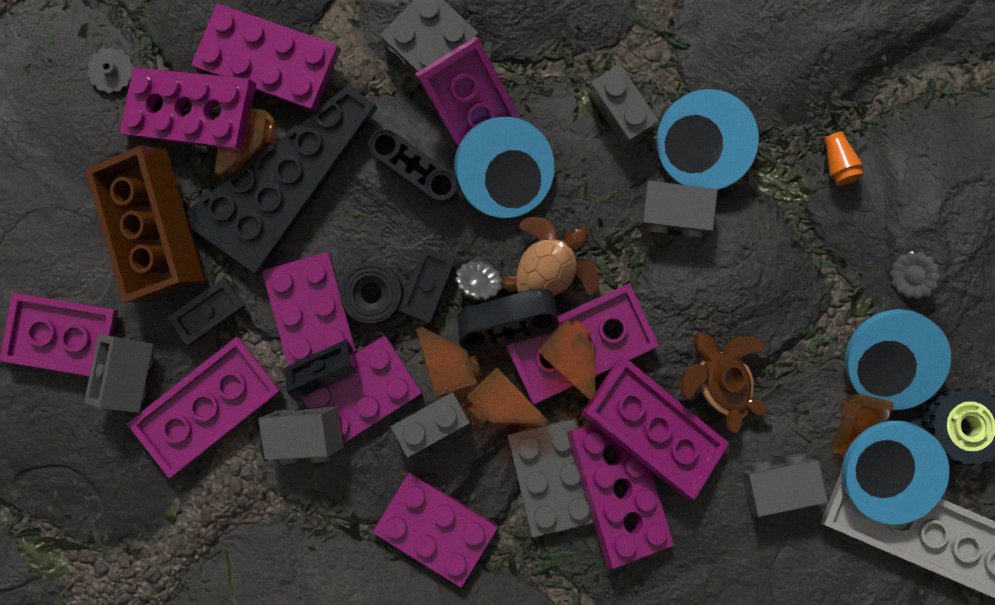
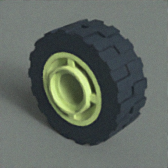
M978 388L950 389L943 391V394L936 395L933 401L926 406V413L922 417L923 429L939 441L945 450L949 463H956V465H982V462L994 460L995 399L992 397V394L982 392ZM964 418L969 423V431L966 435L961 429V422Z

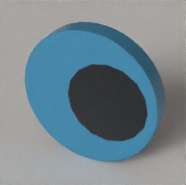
M715 89L694 91L674 102L664 114L657 133V150L664 168L677 182L687 186L721 189L733 184L749 170L759 146L758 126L750 109L734 95Z
M497 117L477 124L464 136L456 152L454 173L462 196L471 206L490 216L511 218L531 211L545 198L554 177V157L547 139L535 126L514 117Z
M903 309L884 311L867 319L853 333L845 352V371L853 388L870 404L888 410L912 408L930 399L942 387L951 365V349L943 331L924 315Z
M905 421L882 422L863 431L849 446L842 464V483L850 501L864 515L884 524H905L925 516L939 503L945 493L949 480V462L942 445L923 428Z

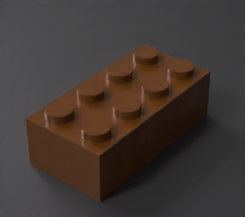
M140 145L85 169L122 303L150 302L204 282L167 149Z

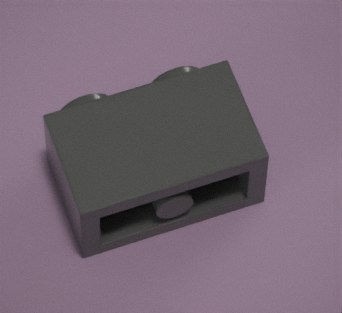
M621 64L616 65L590 83L589 96L625 148L651 132L657 125L659 120Z
M648 181L643 188L639 227L648 228L647 233L655 235H668V230L682 232L681 237L702 239L703 235L713 231L718 189Z
M98 334L84 403L101 409L139 413L141 403L146 397L145 382L148 369L153 362V344Z
M454 391L390 427L408 458L466 426L471 420Z
M338 407L281 410L258 418L265 460L279 459V464L295 463L300 461V458H310L312 463L324 462L331 459V454L344 448Z
M803 453L786 456V463L772 465L771 460L752 463L751 470L742 471L750 512L760 517L828 503L819 460L807 458L806 454Z

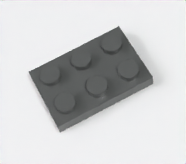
M575 419L508 434L532 538L594 523L567 436V431L577 429Z

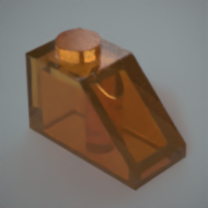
M251 109L243 151L218 148L215 174L222 179L228 180V176L269 146L270 142L274 143L277 124L273 122L274 118L267 111Z
M565 320L537 352L587 399L591 400L596 395L594 345L588 339L591 332L577 320L573 323Z
M424 327L416 329L436 396L478 384L476 377L482 374L476 355L469 357L467 350Z
M498 368L491 372L467 396L473 403L469 410L483 424L487 420L495 426H545L549 422Z

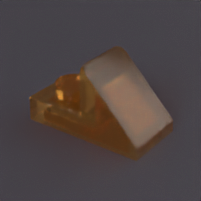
M858 393L842 399L841 405L844 418L832 442L833 452L845 455L851 443L863 431L876 424L886 422L894 407L893 402Z

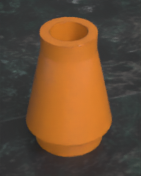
M837 132L824 138L830 179H834L836 185L841 186L864 176L862 172L864 165L847 141L844 132Z

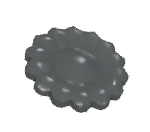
M109 47L106 50L102 48L99 50V53H94L92 60L88 62L89 70L87 71V76L90 77V83L96 86L99 91H106L108 94H112L114 91L121 92L124 87L130 85L132 70L135 66L131 63V57L125 55L122 49L116 50L114 47Z
M909 252L907 255L899 256L898 261L893 263V270L890 272V276L893 278L891 283L897 288V292L904 294L906 298L914 297L921 299L923 296H929L932 290L938 287L937 281L940 280L939 266L934 264L932 257H926L923 252L917 254Z
M471 261L468 264H462L461 269L457 270L455 283L458 285V290L464 292L466 297H472L476 301L480 299L487 301L490 297L495 298L497 292L501 291L503 280L499 276V271L495 270L492 265L485 264L482 261Z

